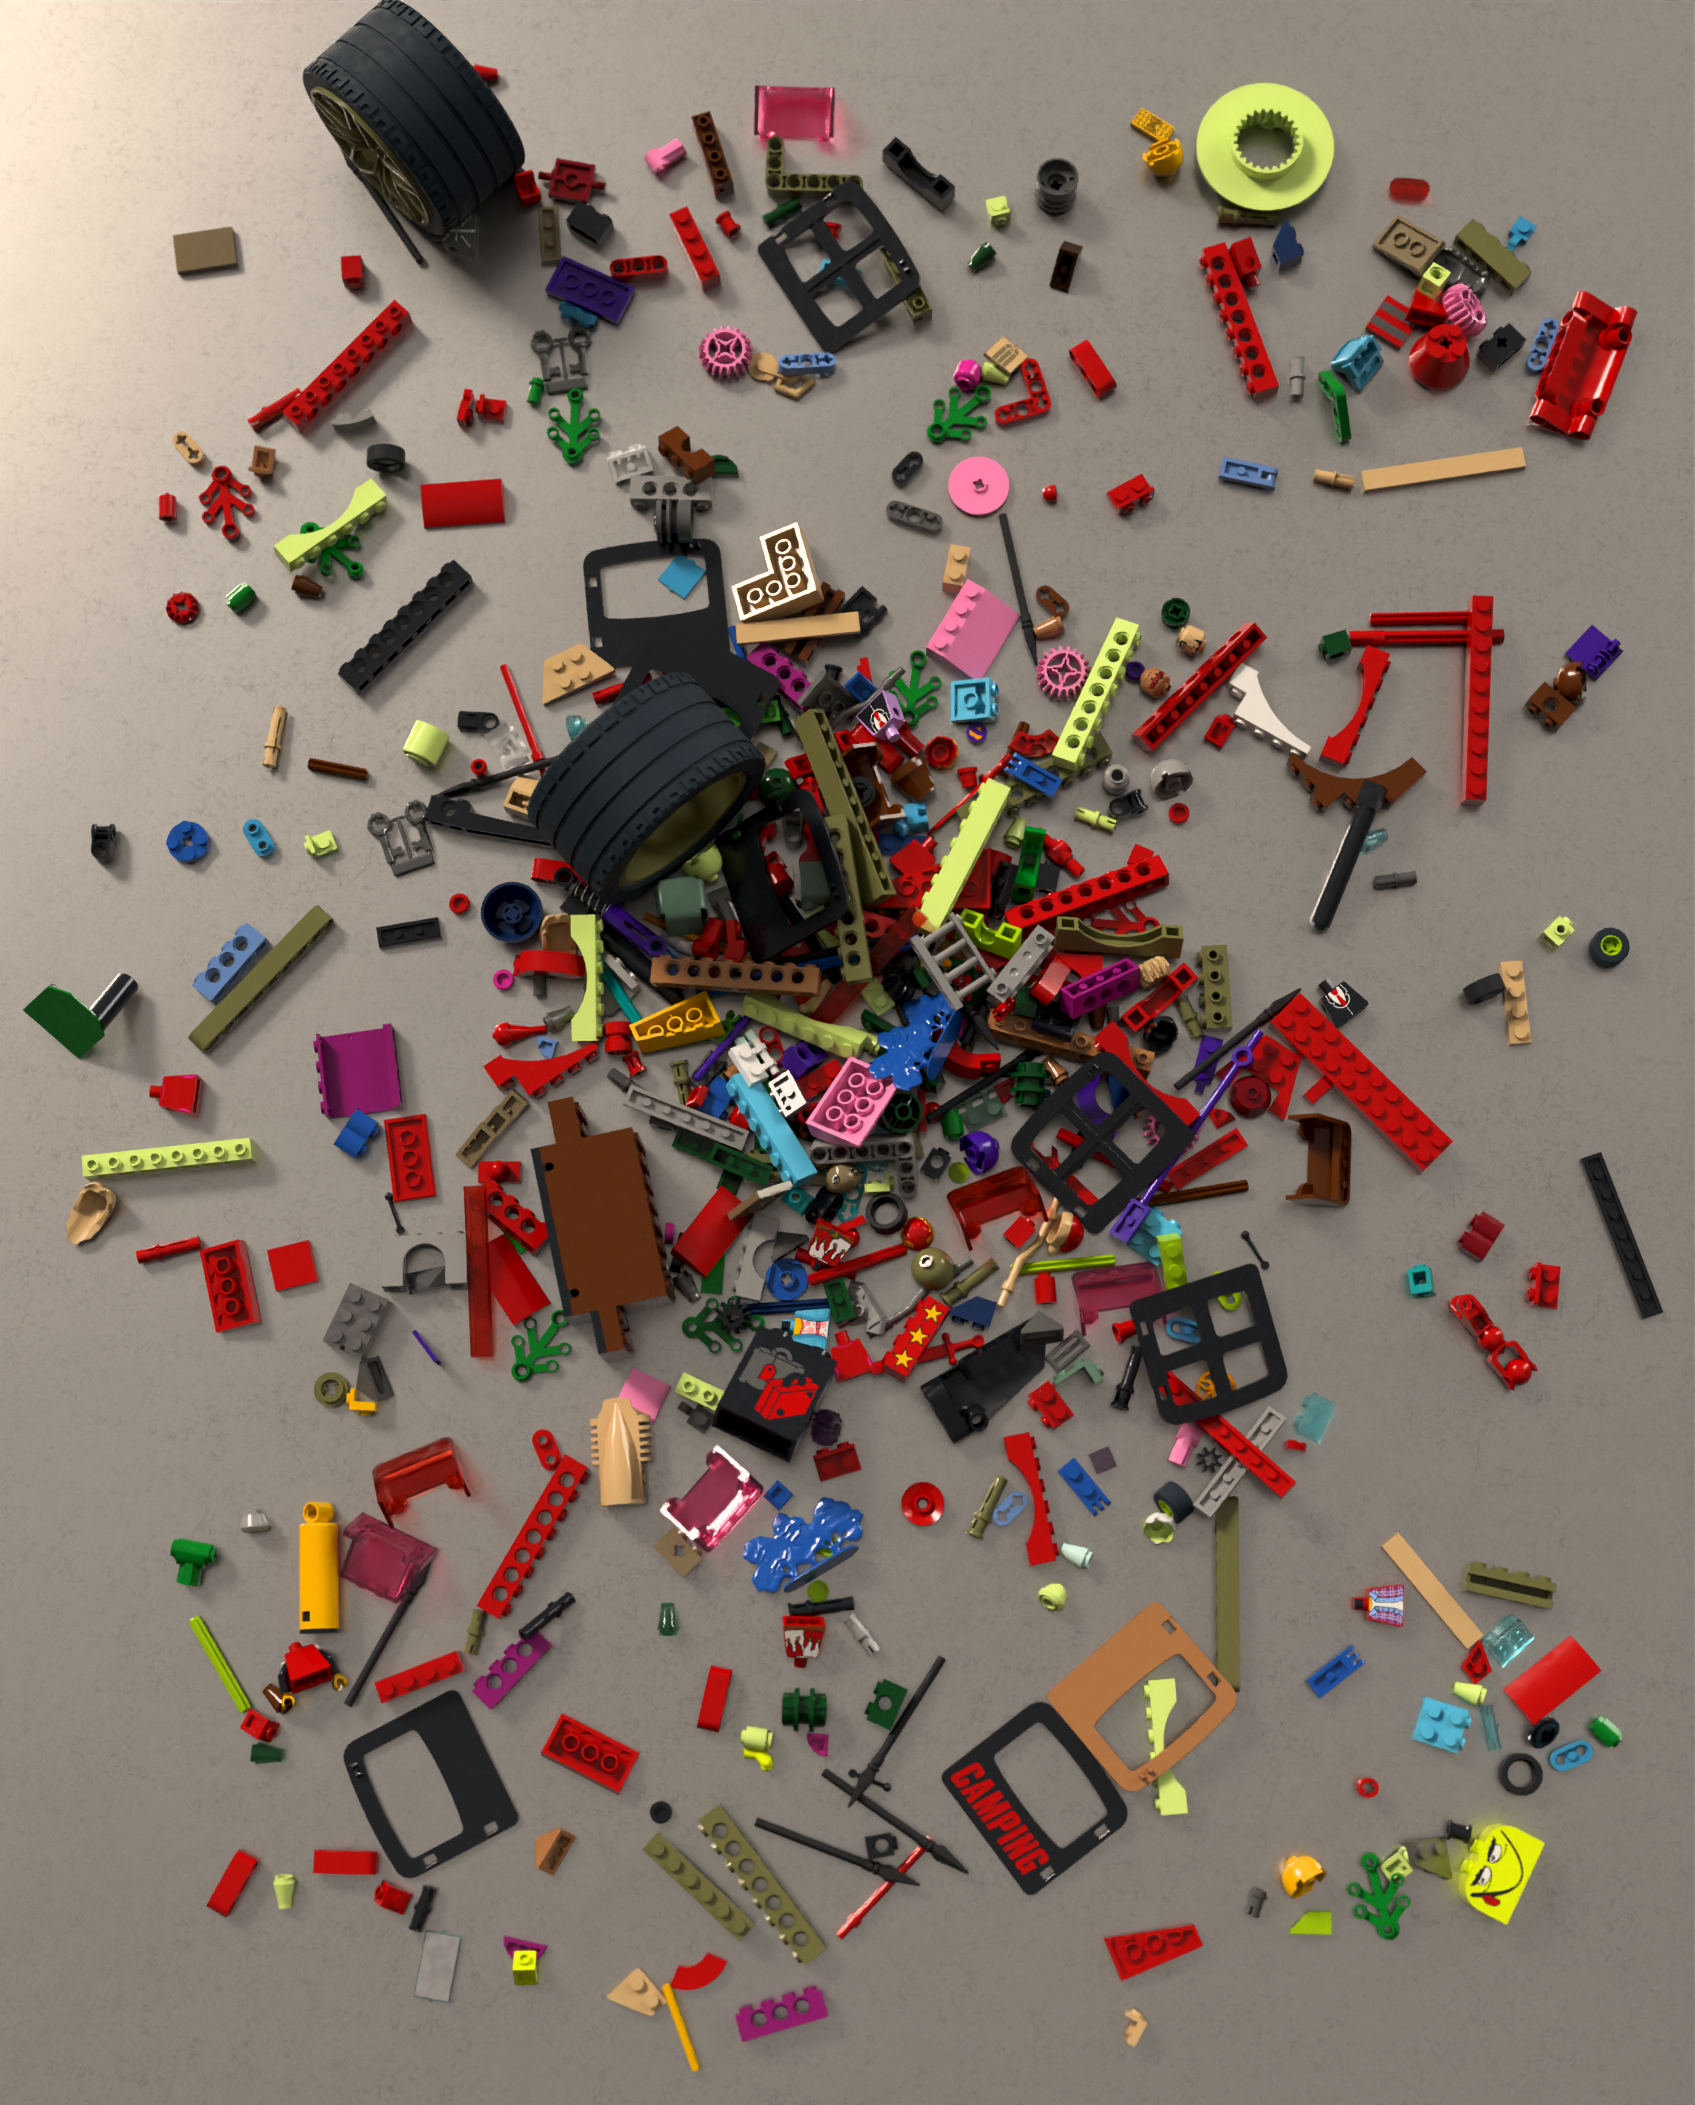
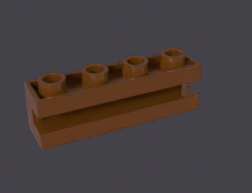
M708 111L691 116L692 127L715 198L734 193L733 180L711 112Z
M823 581L821 591L824 601L804 609L802 612L803 617L835 614L845 601V592L839 589L835 591L831 589V585ZM823 637L785 641L782 647L784 649V657L806 668Z

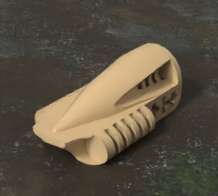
M615 1397L604 1400L598 1418L589 1420L590 1427H597L596 1430H590V1435H597V1437L590 1439L591 1443H598V1445L591 1446V1450H598V1453L591 1454V1457L599 1458V1461L592 1462V1466H599L601 1507L646 1504L648 1499L646 1462L653 1461V1457H645V1454L652 1453V1449H645V1446L652 1445V1441H644L646 1438H651V1433H644V1431L651 1430V1426L643 1425V1423L650 1422V1415L633 1408L630 1398Z

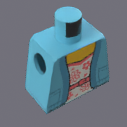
M831 1310L796 1311L795 1321L782 1319L781 1329L787 1333H793V1341L803 1346H817L827 1351Z

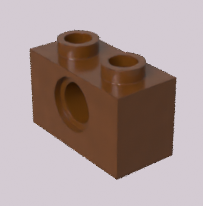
M1545 681L1525 704L1527 710L1532 715L1541 718L1546 727L1554 729L1556 732L1576 709L1573 704ZM1545 705H1551L1554 711H1547Z

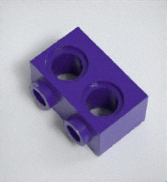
M801 1040L795 1047L791 1045L784 1051L783 1054L785 1056L780 1063L786 1070H790L797 1081L818 1069L829 1055L823 1048Z

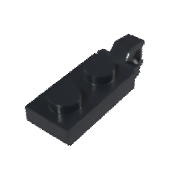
M1000 861L991 888V907L987 914L988 917L1002 920L1017 877L1018 865Z

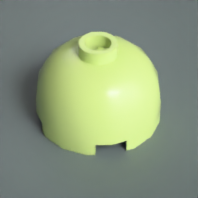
M715 844L706 847V852L703 851L696 854L680 867L686 876L695 875L696 879H702L703 882L707 881L708 883L719 877L717 873L722 867V856Z

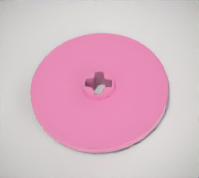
M971 457L960 462L953 469L948 482L949 495L955 506L961 511L975 516L988 515L998 510L1006 501L1009 493V479L1003 467L996 461L986 457ZM979 482L982 483V487H980L979 490H976L975 485H977Z

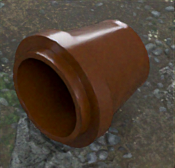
M918 755L892 772V778L890 779L893 785L896 784L914 803L937 788L925 763L927 760L924 756L919 758Z

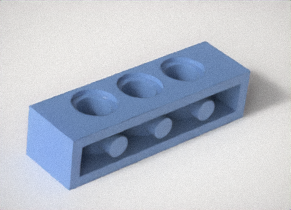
M248 923L236 930V936L223 945L221 948L222 952L217 957H213L207 965L208 968L203 973H199L194 979L192 986L214 1005L219 1002L270 943L266 937ZM242 943H248L246 950L239 951V946ZM233 958V965L230 967H225V962L228 959ZM216 974H220L219 981L216 983H212V977Z

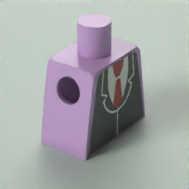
M882 690L856 716L876 738L884 741L889 740L893 743L901 737L898 729L905 723V719L897 697L892 693Z

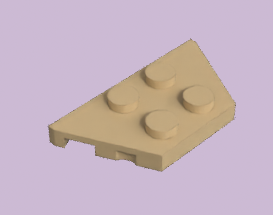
M582 643L544 660L542 703L544 706H547L616 673V671L610 664Z

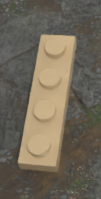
M1522 960L1500 962V974L1506 986L1505 991H1503L1509 1046L1531 1044Z

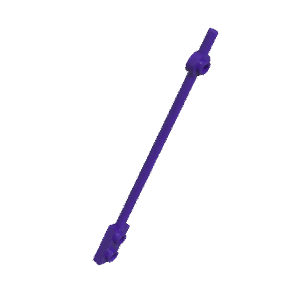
M1256 1030L1246 1046L1237 1047L1233 1051L1232 1061L1234 1064L1205 1104L1200 1115L1190 1126L1194 1136L1238 1071L1246 1069L1253 1064L1254 1055L1252 1051L1264 1035L1260 1030ZM1242 1057H1247L1245 1061H1240ZM1184 1150L1153 1180L1140 1201L1134 1198L1131 1199L1110 1230L1111 1236L1129 1245L1152 1211L1147 1207V1204Z

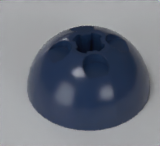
M506 882L497 885L485 896L481 906V920L487 932L495 939L506 943H518L530 938L538 930L543 917V907L537 893L529 886L519 882Z

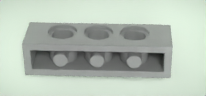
M631 475L630 502L631 506L636 508H646L647 506H655L656 508L657 500L663 501V509L666 508L667 500H671L672 507L677 508L678 500H692L693 507L700 510L712 507V477L697 485L690 479H686L685 476ZM650 490L656 491L652 496L646 495ZM669 491L676 492L674 496L666 495ZM690 491H695L696 495L690 497L687 496V493Z

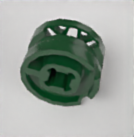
M1172 598L1163 604L1161 620L1166 627L1176 630L1181 629L1188 623L1190 607L1185 600Z

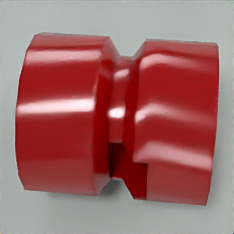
M612 1021L604 1024V1035L608 1038L605 1041L606 1054L626 1055L632 1052V1040L629 1039L632 1035L629 1026L631 1022Z

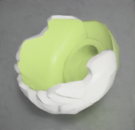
M1154 1513L1144 1523L1145 1534L1156 1545L1170 1543L1177 1533L1175 1521L1168 1514Z

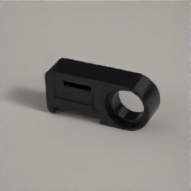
M460 711L458 713L457 727L461 732L462 729L479 730L480 733H494L499 729L500 721L494 713ZM494 718L496 724L492 728H487L484 725L485 720Z

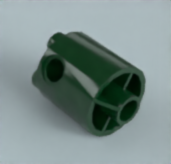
M897 1091L877 1120V1123L884 1130L892 1133H906L915 1129L923 1116V1107L920 1100L911 1092Z

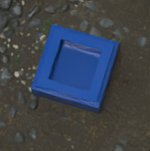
M777 1480L763 1497L780 1511L794 1494Z

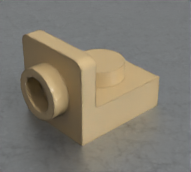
M1133 2009L1132 2012L1127 2010L1125 2015L1136 2022L1134 2025H1129L1125 2036L1127 2037L1126 2042L1135 2047L1147 2025V2021L1143 2020L1145 2015Z

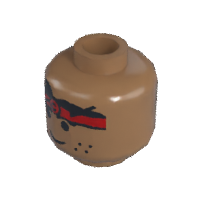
M1156 667L1146 669L1140 677L1141 689L1154 698L1166 695L1171 689L1169 675Z

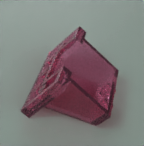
M362 1512L344 1530L343 1536L352 1539L339 1576L354 1583L359 1588L373 1592L377 1597L385 1598L397 1604L402 1599L415 1570L420 1572L436 1556L438 1548Z

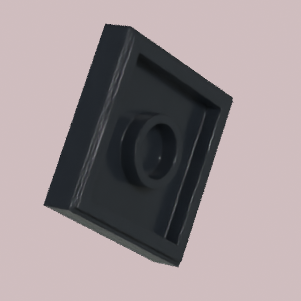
M1053 1000L1047 1006L1041 1003L1032 1022L1031 1029L1071 1043L1082 1015L1072 1019L1060 1010V1003Z

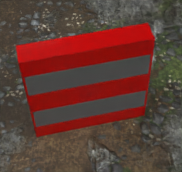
M1387 295L1365 330L1400 350L1417 323L1405 321L1408 307Z

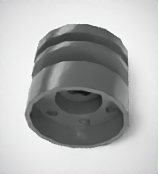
M1052 158L1045 161L1039 167L1035 184V200L1043 210L1051 213H1061L1073 205L1079 181L1076 167L1070 161L1062 158Z
M662 500L656 501L654 532L658 543H664V534H667L668 543H672L673 534H677L679 543H693L692 500H678L676 509L672 508L671 500H667L666 509H663Z

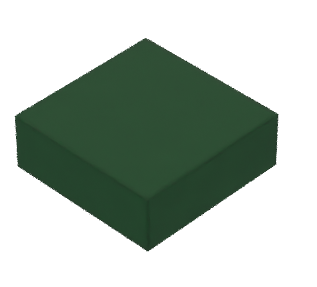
M724 1169L716 1188L719 1189L722 1185L733 1195L737 1196L743 1177Z

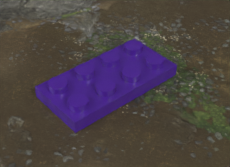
M562 256L545 291L547 294L618 325L635 292V287Z

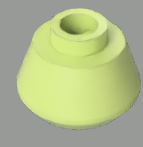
M1049 1584L1040 1589L1039 1601L1045 1608L1053 1612L1064 1609L1067 1594L1062 1585Z

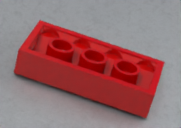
M501 478L420 485L425 529L505 523L504 490Z
M721 1185L672 1247L670 1254L703 1278H706L754 1214L733 1221L729 1220L727 1213L741 1204L742 1201Z
M505 1234L491 1240L468 1255L515 1327L551 1304Z
M237 1239L200 1250L216 1333L262 1323L245 1241Z
M1569 1636L1505 1687L1503 1691L1529 1724L1535 1725L1539 1719H1543L1602 1670L1572 1636Z
M561 1714L541 1751V1756L618 1796L639 1755L635 1750L564 1714Z

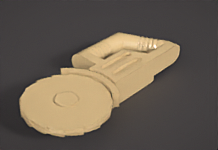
M756 353L749 360L750 366L748 371L752 378L758 381H766L767 383L777 379L774 391L798 399L815 384L816 380L804 374H781L778 371V362L769 353ZM799 380L804 381L796 390L782 385L784 382L793 386Z

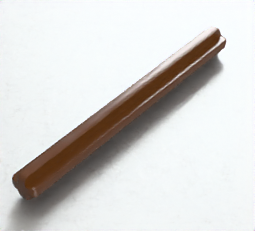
M1240 1180L1153 1195L1147 1207L1151 1208L1247 1192L1249 1185L1247 1180ZM1138 1197V1198H1134V1199L1140 1201V1199H1141L1142 1197Z

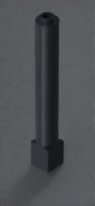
M1366 779L1363 782L1355 802L1357 806L1310 919L1313 922L1312 926L1324 931L1325 927L1330 928L1375 815L1380 812L1388 789L1385 786Z
M571 894L559 907L562 913H567L569 916L598 915L591 907H588L587 903L581 902V898L575 897L574 894ZM603 921L601 940L607 951L614 957H618L629 970L671 1006L686 998L684 995L686 990L683 988L654 987L650 983L652 961L613 927Z

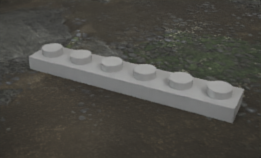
M630 1085L623 1103L626 1107L740 1152L749 1134L748 1130L634 1085Z
M1268 1406L1245 1437L1263 1452L1287 1418ZM1230 1456L1195 1501L1193 1508L1211 1520L1248 1470Z

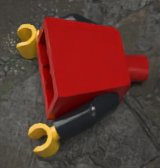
M294 1642L289 1646L290 1652L284 1655L285 1662L280 1665L278 1673L280 1693L284 1697L281 1706L284 1710L285 1700H291L292 1707L295 1705L294 1698L290 1696L291 1691L294 1695L331 1681L332 1677L334 1679L332 1682L333 1690H339L336 1681H340L343 1687L346 1686L347 1681L343 1676H339L338 1673L340 1671L331 1654L321 1649L318 1650L313 1644L302 1647L300 1642Z

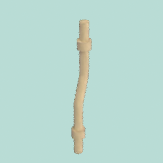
M1055 1197L1050 1208L1046 1209L1043 1216L1044 1221L1036 1240L1016 1258L1008 1279L1004 1281L1001 1287L1003 1291L996 1304L997 1306L1005 1307L1010 1294H1013L1016 1288L1015 1282L1024 1262L1043 1245L1052 1222L1056 1221L1057 1211L1061 1203Z

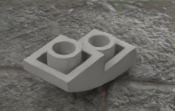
M370 409L357 413L354 418H351L349 412L345 414H338L331 420L335 432L358 431L377 424Z

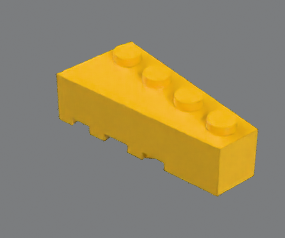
M706 990L629 1025L642 1054L726 1035Z

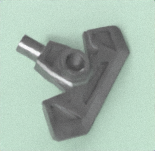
M852 1280L849 1284L848 1295L851 1300L855 1301L852 1307L856 1318L839 1323L837 1326L841 1329L848 1324L853 1326L867 1321L866 1332L884 1335L887 1321L868 1287L863 1282Z

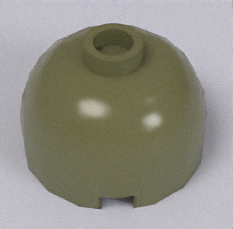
M934 1247L925 1248L918 1252L912 1260V1277L918 1286L926 1291L941 1290L953 1279L954 1263L949 1255L941 1249Z

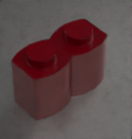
M1484 1211L1480 1215L1475 1214L1469 1223L1472 1226L1468 1233L1464 1231L1458 1240L1461 1243L1458 1249L1478 1262L1483 1261L1505 1226Z

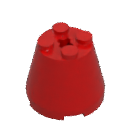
M1450 324L1438 325L1414 343L1408 358L1409 370L1414 380L1416 379L1422 385L1428 387L1427 389L1447 391L1456 387L1465 378L1470 366V354L1466 337L1459 326Z

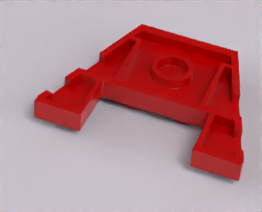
M1264 1035L1252 1051L1254 1055L1253 1064L1243 1070L1252 1076L1261 1078L1270 1088L1279 1093L1267 1112L1284 1121L1301 1057L1271 1037ZM1242 1057L1240 1061H1245L1247 1057ZM1230 1061L1217 1071L1214 1077L1222 1081L1234 1064L1233 1061ZM1241 1069L1238 1071V1073L1236 1074V1076L1234 1077V1079H1233L1232 1082L1230 1083L1229 1087L1231 1086V1084L1233 1083V1081L1235 1080V1078L1237 1077V1075L1239 1074V1072L1241 1071Z

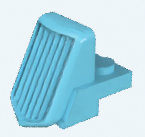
M1365 335L1349 340L1337 352L1331 362V367L1335 371L1345 373L1354 390L1361 391L1384 362L1379 353L1382 348L1374 335L1370 337Z

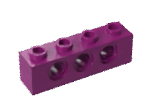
M761 643L746 657L747 661L779 678L780 687L778 692L802 714L809 709H814L797 703V700L811 684L807 680L808 677L802 670L799 669L797 671L793 668V663L787 657L782 658L778 654L779 651L772 644ZM772 662L776 663L774 666L768 667V664ZM790 675L788 679H782L783 676ZM798 688H805L802 692H796Z
M1125 958L1061 988L1060 1010L1072 1019H1075L1140 988V967L1128 958Z
M540 1631L527 1642L521 1638L516 1645L512 1643L503 1652L505 1654L501 1661L497 1659L488 1668L490 1672L486 1677L480 1676L473 1684L475 1688L472 1692L490 1710L494 1709L551 1649L553 1644ZM525 1644H529L532 1648V1653L528 1657L523 1656L521 1653V1648ZM510 1660L515 1661L517 1665L513 1673H509L506 1670V1664ZM495 1676L501 1679V1686L498 1689H494L491 1686V1680Z
M811 1986L803 1989V1994L795 1996V1993L791 1992L782 1995V2000L776 2002L772 1998L760 2002L761 2006L752 2008V2005L739 2008V2013H736L735 2017L742 2042L828 2017L829 2014L822 1988L816 1989V1986ZM804 2000L809 2004V2009L806 2012H800L796 2004ZM778 2007H784L788 2015L786 2018L780 2019L776 2016L775 2010ZM757 2013L764 2014L766 2023L763 2025L756 2024L754 2016Z

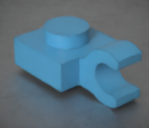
M1520 216L1508 233L1512 238L1509 240L1506 249H1510L1513 252L1519 242L1525 245L1537 226Z

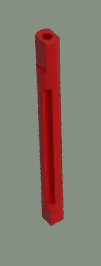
M1492 629V644H1503L1505 639L1504 629ZM1467 630L1349 631L1348 637L1351 645L1467 643Z

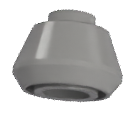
M261 1510L247 1511L248 1515L243 1516L240 1526L243 1533L267 1531L270 1523L265 1513L261 1514Z

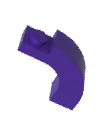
M1101 1074L1077 1094L1078 1107L1095 1124H1101L1110 1115L1103 1111L1096 1101L1095 1092ZM1116 1132L1113 1134L1112 1140H1114Z

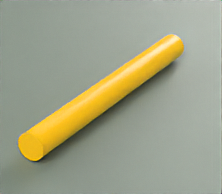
M667 1983L661 1987L691 2070L695 2072L700 2069V2065L670 1983Z

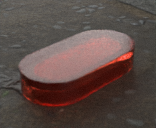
M1395 178L1389 186V194L1395 199L1422 201L1428 196L1430 191L1429 184L1422 179Z

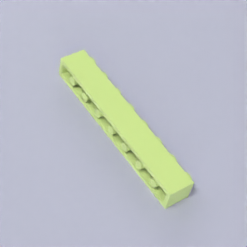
M990 778L987 779L986 783L982 782L977 793L979 794L978 799L972 801L968 809L970 814L967 820L963 819L960 824L959 830L961 832L957 838H953L949 847L951 849L949 855L943 857L940 864L942 868L939 874L936 873L931 881L932 888L930 892H925L921 901L923 905L920 911L916 910L913 915L912 922H914L915 930L928 936L945 925L948 919L947 915L951 913L1011 796L1010 787Z

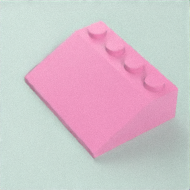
M967 579L926 646V655L968 679L983 678L1020 618V615L985 588Z
M850 1056L806 1121L811 1135L830 1144L859 1148L898 1090V1088L894 1087L893 1077L889 1076L876 1080L868 1070L870 1064Z

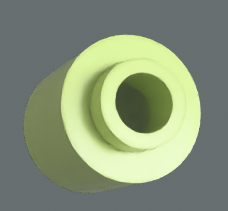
M747 1726V1730H742L740 1743H744V1748L771 1750L773 1732H769L768 1729Z

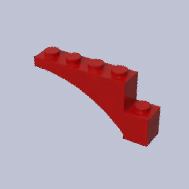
M593 1041L579 1050L552 1059L521 1061L506 1059L499 1055L483 1067L499 1090L510 1088L514 1085V1080L518 1079L531 1099L533 1097L539 1098L546 1092V1088L551 1085L556 1086L564 1080V1076L569 1073L571 1075L580 1070V1065L586 1061L590 1063L595 1060L600 1050Z

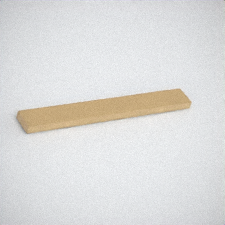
M1519 447L1361 471L1364 492L1525 469L1526 463L1523 448Z

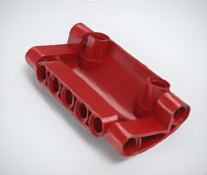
M1577 292L1571 310L1563 317L1535 390L1537 400L1530 415L1531 421L1564 436L1581 440H1589L1591 438L1598 417L1605 412L1632 340L1631 330L1637 316L1635 309L1628 306L1614 309L1589 292Z

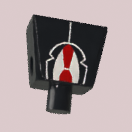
M1327 978L1318 985L1325 994L1319 1000V1005L1327 1019L1337 1029H1340L1369 1005L1367 1000L1344 981L1335 987Z

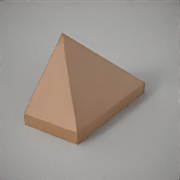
M557 1828L537 1837L536 1867L554 1875L576 1836L561 1828Z

